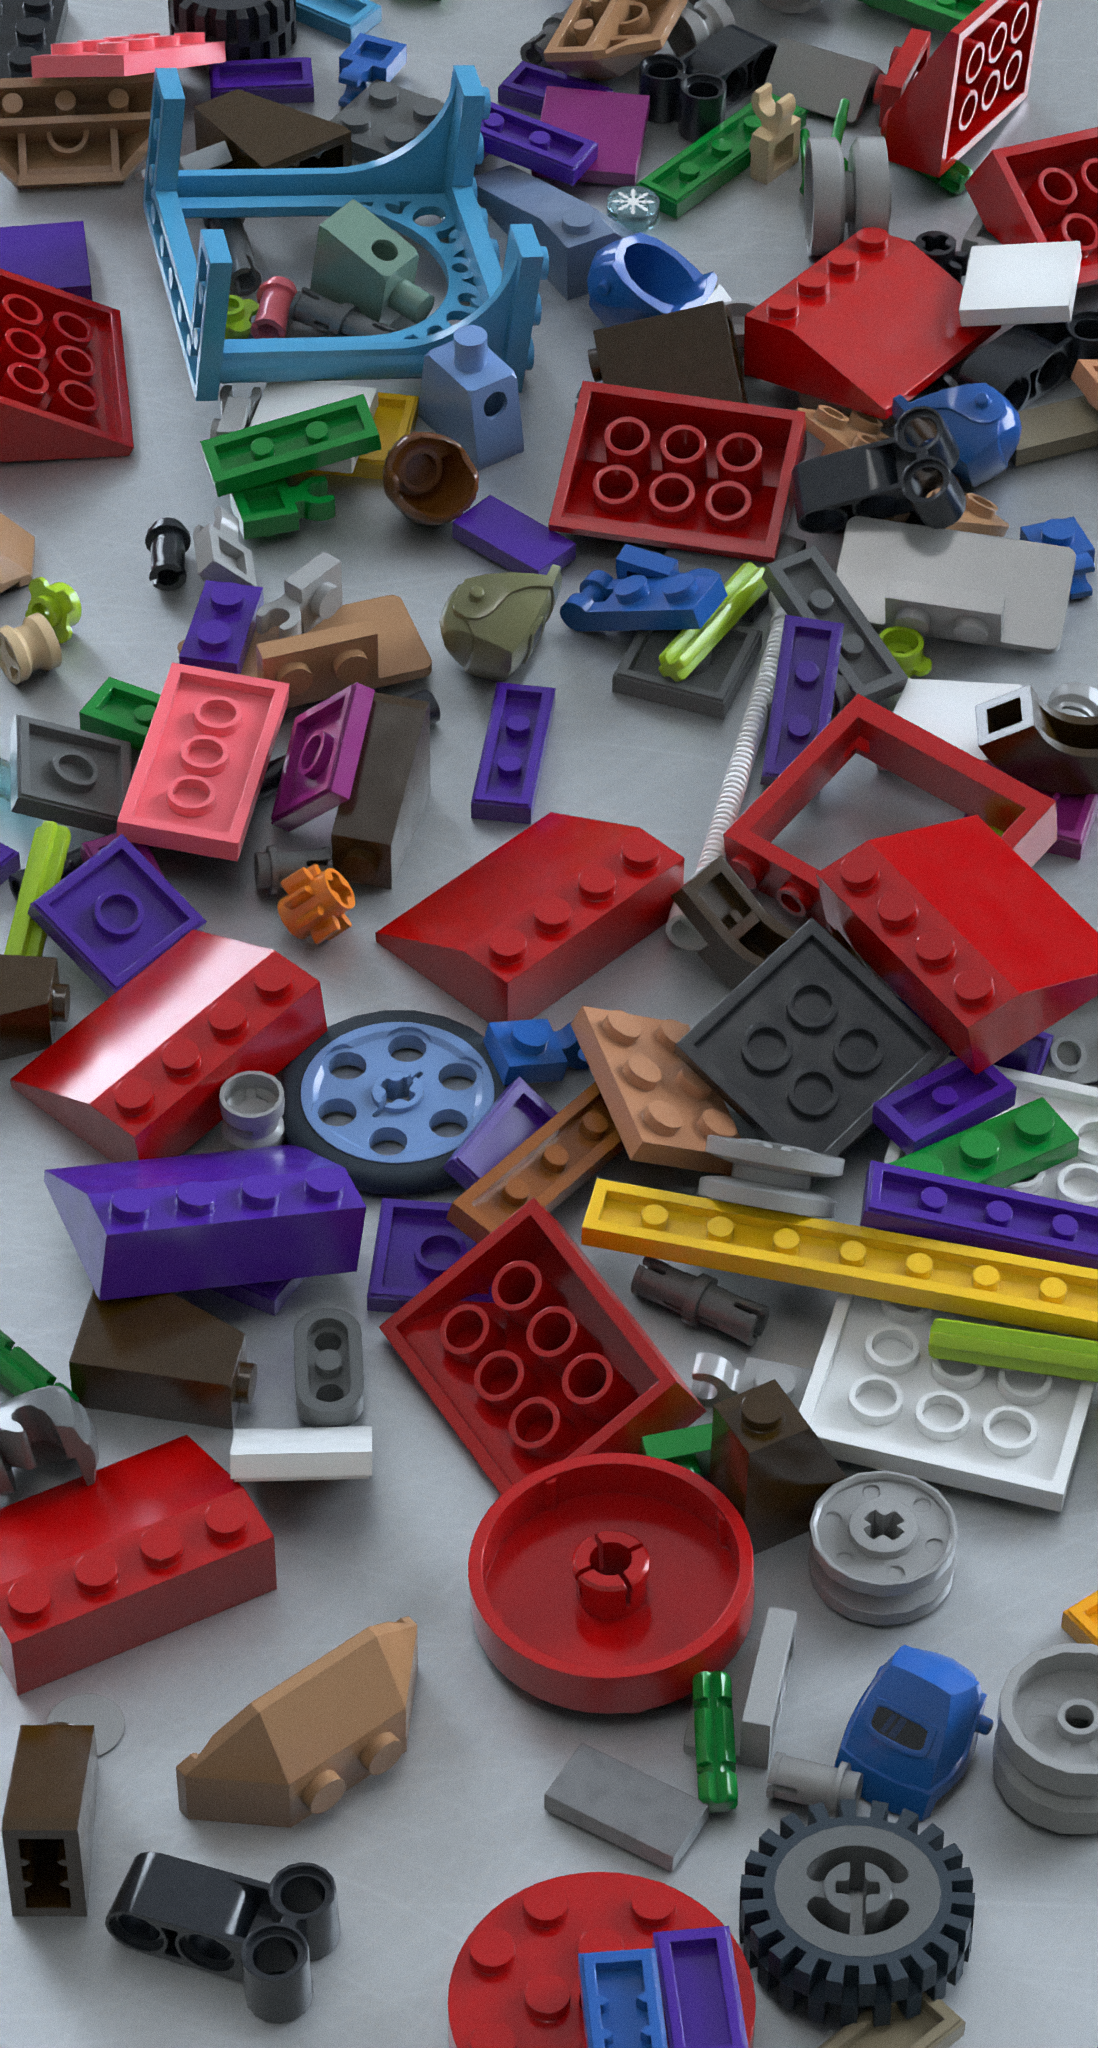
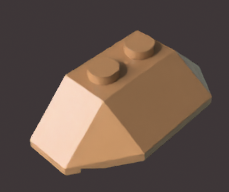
M573 0L543 53L545 62L563 73L577 78H594L599 81H605L621 77L639 65L645 57L652 56L663 48L688 0Z
M154 72L122 77L1 78L0 172L17 189L123 185L147 157Z
M406 1616L396 1622L388 1621L369 1626L248 1704L212 1735L200 1754L192 1753L176 1766L179 1810L187 1819L292 1828L311 1814H320L332 1808L340 1800L344 1792L371 1774L380 1775L389 1770L399 1760L401 1755L407 1751L418 1673L417 1624L409 1616Z

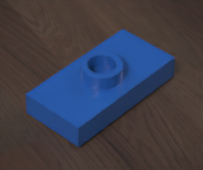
M656 1949L579 1953L578 1975L587 2048H668Z

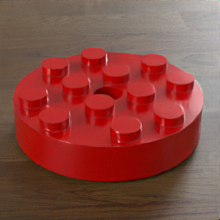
M600 1453L578 1456L543 1467L512 1485L493 1503L480 1521L470 1547L468 1580L471 1615L474 1629L482 1648L496 1668L511 1682L531 1695L557 1706L589 1713L636 1714L669 1704L692 1693V1679L697 1673L703 1671H722L736 1656L750 1629L754 1613L755 1584L753 1546L747 1527L735 1506L713 1484L700 1475L666 1460L629 1453Z
M617 1872L575 1873L548 1879L527 1887L492 1909L468 1936L457 1956L448 1990L449 2048H587L578 1975L579 1953L652 1948L653 1932L724 1925L706 1907L692 1897L665 1883L636 1875ZM731 1934L748 2047L753 2048L756 2015L754 1982L745 1956Z

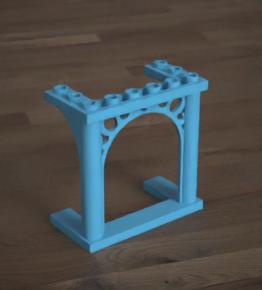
M453 65L449 96L435 119L408 144L377 160L354 166L335 168L179 170L185 96L177 68H155L142 205L196 401H218L220 384L422 379L425 355L430 350L453 341L454 332L465 325H476L482 327L487 332L488 348L513 369L517 377L518 393H522L525 370H532L534 365V344L531 333L532 327L539 325L541 322L542 304L538 290L540 280L548 278L549 254L546 246L539 245L532 224H510L503 271L501 270L498 241L490 239L486 208H480L477 202V183L474 177L475 165H481L484 158V140L480 129L482 120L489 119L491 97L489 88L482 87L474 65ZM354 199L391 229L411 238L426 249L438 262L446 277L448 292L440 307L425 320L400 331L372 336L225 339L233 265L223 229H201L198 259L196 262L185 219L330 217ZM424 215L439 216L442 222L426 227L420 226L414 221ZM446 237L448 238V243L439 241ZM460 302H469L470 306H464ZM450 320H462L455 325H451L448 322Z

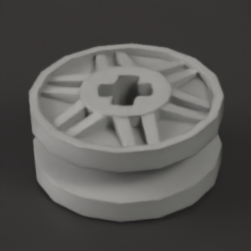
M716 1135L707 1136L705 1152L732 1162L731 1176L700 1177L697 1194L736 1204L796 1215L835 1218L838 1202L830 1197L811 1191V1178L842 1176L845 1159L815 1153L806 1148L750 1138L736 1139Z
M883 1470L857 1473L834 1483L816 1501L809 1523L811 1545L808 1552V1567L812 1586L828 1607L854 1621L877 1626L903 1624L933 1612L950 1593L956 1572L955 1550L958 1543V1527L953 1508L938 1489L915 1476Z

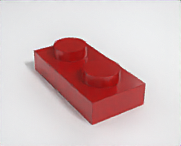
M911 28L902 47H894L889 61L887 75H879L874 89L873 104L880 106L879 127H881L887 110L894 106L928 61L931 32Z

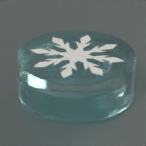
M624 186L612 191L607 197L606 215L634 233L647 231L653 228L659 221L660 200L657 194L648 188Z

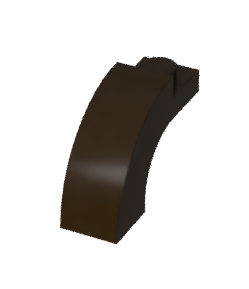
M1031 684L975 705L978 747L1004 773L1020 782L1046 791L1065 794H1098V716L1082 717L1059 712L1044 703L1038 697Z
M722 855L709 862L670 896L707 942V945L697 954L733 990L795 933L779 923L762 907ZM838 929L830 933L833 938L872 973Z

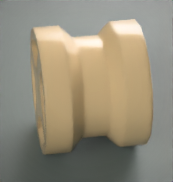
M35 613L24 618L22 625L12 628L6 625L0 628V667L12 683L19 684L30 679L32 671L37 669L48 672L61 666L62 654L59 641L50 623L42 614Z

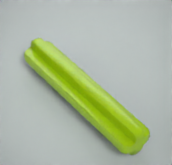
M752 562L744 563L724 584L728 596L701 629H683L659 655L661 665L658 670L663 677L670 676L675 682H680L690 675L768 588L762 579L765 571L764 567L757 568Z
M44 821L41 826L35 829L4 955L39 957L43 955L47 934L27 913L32 902L61 881L71 833L67 827L57 825L54 821Z
M943 1318L935 1319L931 1325L928 1351L929 1356L933 1359L1098 1383V1341Z

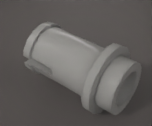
M777 1751L772 1760L767 1783L772 1785H768L766 1797L771 1799L779 1798L808 1806L824 1802L830 1819L838 1818L840 1799H856L857 1811L863 1787V1773L851 1771V1763L842 1761L837 1768L787 1756L786 1753Z

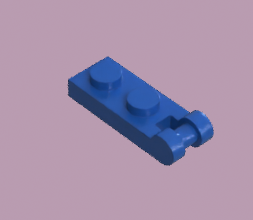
M593 570L581 582L579 587L580 593L572 594L561 606L560 616L569 628L580 632L701 629L728 595L720 576H694L685 573L674 577L646 578L643 575H633L625 579H614L602 570Z

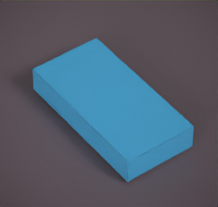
M295 0L296 21L349 44L360 33H367L382 21V6L369 0Z

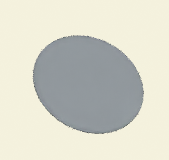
M81 1693L63 1699L54 1706L46 1720V1724L67 1722L73 1725H94L97 1757L112 1750L119 1743L125 1731V1718L120 1707L111 1699L94 1693Z

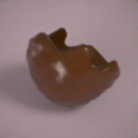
M413 431L408 435H403L388 451L383 467L384 492L392 504L413 522L425 526L450 523L454 519L461 517L463 512L470 508L479 490V474L464 448L457 441L432 432Z

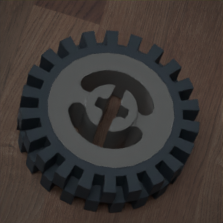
M840 1799L838 1818L830 1819L824 1802L808 1806L807 1826L792 1812L780 1819V1836L768 1828L759 1837L758 1852L750 1850L745 1860V1875L741 1874L739 1939L740 1944L744 1943L743 1954L749 1968L758 1967L757 1982L763 1989L769 1992L780 1984L779 2003L793 2011L803 1997L807 1996V2018L824 2023L829 2006L840 2007V2026L843 2027L852 2023L857 2024L858 2009L870 2007L873 2015V2026L877 2027L890 2025L892 2003L898 2001L897 2006L907 2020L921 2014L922 1992H925L935 2002L937 1999L942 2000L945 1998L947 1982L956 1986L963 1975L964 1961H969L975 1908L974 1879L970 1867L962 1868L963 1853L958 1846L953 1843L943 1848V1830L934 1823H931L918 1835L919 1814L904 1808L897 1822L891 1823L888 1822L889 1803L872 1800L870 1817L856 1816V1799ZM849 1889H863L862 1924L864 1926V1935L849 1934L851 1914Z

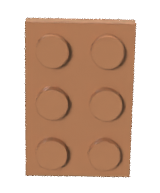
M582 1006L570 1025L630 1160L731 1176L733 1163L705 1152L708 1135L741 1139L737 1127L724 1100L674 1053L675 1044L691 1030L689 1025L673 1019L661 1020L632 1015L621 1010L610 1011Z

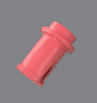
M274 276L259 286L256 294L259 307L254 323L251 326V334L254 339L285 338L290 305L295 294L298 292L295 284L288 278Z

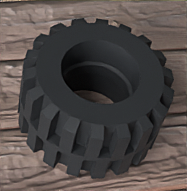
M168 0L170 35L180 32H205V41H225L226 61L279 58V56L286 55L291 50V44H294L297 38L295 0Z

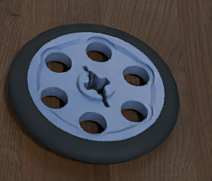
M383 1010L353 1016L328 1026L326 1033L286 1066L280 1080L285 1097L284 1114L282 1115L285 1126V1139L290 1145L303 1147L345 1167L357 1190L375 1194L412 1195L442 1189L456 1183L457 1181L442 1168L443 1165L508 1087V1085H503L483 1043L484 1036L473 1028L448 1017L416 1010ZM402 1048L417 1049L424 1054L421 1058L412 1062L398 1061L391 1056L393 1052ZM345 1065L356 1066L364 1071L359 1077L350 1080L340 1079L331 1074L334 1069ZM453 1076L466 1077L474 1082L471 1087L458 1091L450 1090L441 1083ZM408 1096H409V1101H408V1102H407L406 1100L402 1099L403 1097H408ZM389 1098L393 1102L386 1104V1099ZM337 1111L346 1112L354 1117L350 1123L344 1126H330L321 1120L324 1115ZM446 1122L456 1123L466 1129L455 1137H442L432 1131L435 1126ZM389 1140L399 1142L405 1147L400 1153L388 1156L377 1154L371 1149L376 1143Z

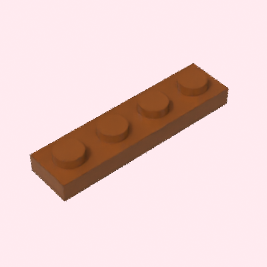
M596 1081L454 1200L446 1219L478 1244L533 1197L550 1213L620 1153L625 1147Z

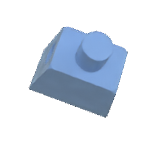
M465 325L458 328L454 332L453 341L430 350L424 357L418 416L437 434L457 441L464 448L477 471H480L524 451L518 383L513 369L488 348V335L482 327Z

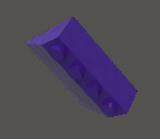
M281 1145L56 1168L44 1171L45 1185L99 1301L357 1272L366 1205L345 1167L303 1147Z

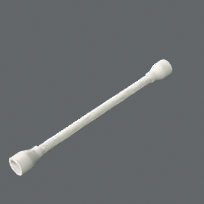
M771 591L769 593V606L772 616L769 637L695 874L718 856L722 855L725 859L723 834L738 818L755 757L757 756L771 710L784 618L787 615ZM673 902L666 923V934L669 940L676 946L686 950H702L707 945V942L677 904Z

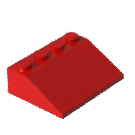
M985 0L947 34L894 106L887 110L883 118L880 134L886 140L888 161L939 178L956 163V160L965 155L1027 98L1042 0Z
M1098 127L991 150L964 184L986 230L1003 245L1080 241L1082 260L1077 289L1098 284Z
M863 227L745 315L744 374L886 420L893 414L892 403L894 397L901 394L907 401L913 399L1001 329V325L961 326L959 307L964 286L911 241L889 235L886 230L881 228Z
M0 268V461L15 462L129 456L134 449L120 310Z
M582 381L548 523L549 531L772 563L776 561L781 540L795 503L791 472L797 464L805 460L807 450L806 412Z
M550 812L375 933L376 942L488 1023L532 1020L667 923L674 902L670 896L684 885L685 858L640 827Z
M978 815L867 840L816 873L826 921L835 930L838 929L849 945L933 1032L951 1048L975 1075L1098 995V932Z
M193 929L10 1079L11 1087L113 1163L180 1156L222 1121L219 1093L221 1086L228 1078L245 1071H262L275 1076L328 1031L320 981L273 949Z
M534 1197L379 1326L380 1330L501 1495L527 1475L562 1460L600 1453L637 1454L642 1436L688 1428L707 1412L566 1229ZM492 1286L491 1292L495 1303L461 1301V1299L475 1293L489 1294V1287Z
M187 1434L96 1470V1480L92 1485L87 1486L84 1477L81 1476L0 1508V1665L17 1696L277 1589L274 1535L245 1488L239 1482H234V1479H230V1474Z

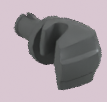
M53 1385L33 1389L0 1403L1 1496L17 1491L12 1467L31 1470L37 1466L76 1459L86 1485L89 1486L95 1483L96 1467L99 1461L95 1426L82 1404L75 1402L63 1387Z

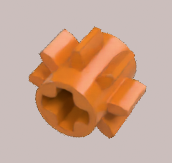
M313 864L307 869L302 867L281 881V885L288 895L278 901V913L288 931L298 939L303 940L312 936L315 944H319L325 939L330 941L352 926L349 918L344 913L355 906L354 893L347 880L335 869L328 868L321 872L319 866Z

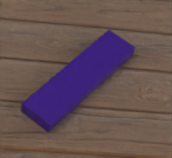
M870 1161L865 1179L860 1226L1098 1269V1208Z

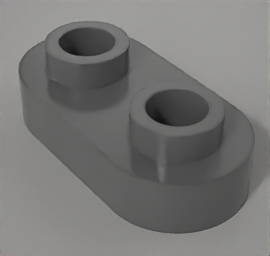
M336 1308L313 1310L300 1318L294 1328L296 1409L301 1419L312 1427L349 1426L360 1417L364 1409L361 1327L358 1321L346 1311Z

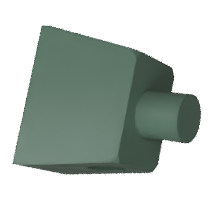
M352 199L319 225L310 285L312 291L340 304L348 302L358 306L361 314L387 326L401 315L415 324L425 320L431 312L435 301L433 295L415 285L419 254L416 248L356 200Z

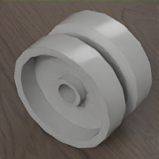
M884 136L856 137L849 150L847 171H845L843 149L836 137H809L806 143L804 165V225L808 256L824 257L842 244L845 223H848L849 238L863 227H876L888 232L892 192L888 151Z
M1059 1643L1030 1653L1010 1670L999 1698L998 1727L995 1731L992 1752L993 1776L1006 1803L1030 1823L1060 1834L1098 1833V1646L1084 1643Z

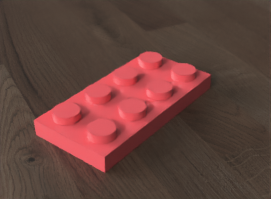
M205 32L174 33V35L134 33L129 34V36L103 37V39L51 44V54L31 56L32 78L122 77L153 73L155 68L181 69L226 62L225 41H205Z
M172 662L117 820L116 838L123 834L132 843L238 862L287 708L290 684Z

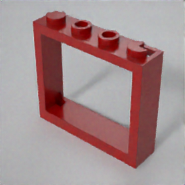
M857 694L723 834L726 861L748 889L756 888L777 900L786 911L796 917L805 916L808 919L812 917L822 927L832 933L835 929L826 921L816 873L820 870L771 842L855 753L970 816L978 815L988 826H993L1003 831L1004 834L1001 838L1031 868L1057 841L1056 801L866 697Z

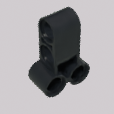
M731 24L679 58L670 54H653L652 56L645 57L640 62L638 95L650 96L648 121L662 124L676 121L678 122L679 134L686 140L695 142L725 120L726 110L765 84L778 47L777 44Z
M1073 311L1071 321L1016 324L973 353L962 366L958 374L957 383L959 385L987 383L1009 400L1017 412L1022 411L1067 379L1072 380L1070 377L1078 359H1098V311Z
M927 406L914 407L899 417L894 427L893 438L811 458L797 464L793 468L791 475L798 527L808 533L822 534L846 529L848 520L854 516L885 519L913 511L925 526L933 529H943L955 524L962 517L966 509L965 494L951 472L959 459L960 449L941 414ZM934 438L928 445L920 447L924 441ZM941 488L937 494L926 498L932 490Z
M140 1853L134 1858L105 1920L108 1932L116 1941L127 1948L244 1982L248 2008L256 2017L271 2023L293 2021L306 2012L312 2003L314 1993L310 1961L319 1960L331 1953L337 1945L340 1936L337 1889L334 1878L325 1868L315 1863L306 1862L286 1866L276 1873L270 1883H266L163 1853ZM305 1910H307V1911H312V1912L305 1913V1914L297 1913V1912H301V1911H305ZM276 1971L286 1972L279 1975H269V1973Z

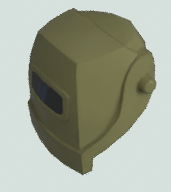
M552 564L547 575L517 572L483 574L465 579L462 584L454 589L443 607L439 624L446 650L462 666L466 673L489 680L504 682L521 664L525 665L542 637L545 624L551 616L562 586L561 566Z

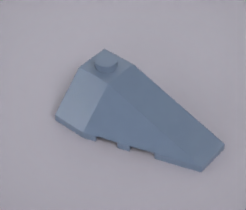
M512 165L474 176L477 183L478 204L482 208H486L487 214L507 236L509 235L510 224L533 225L539 245L546 246L548 250L549 274L547 280L567 301L589 294L588 271L598 250L612 242L635 234L591 205Z

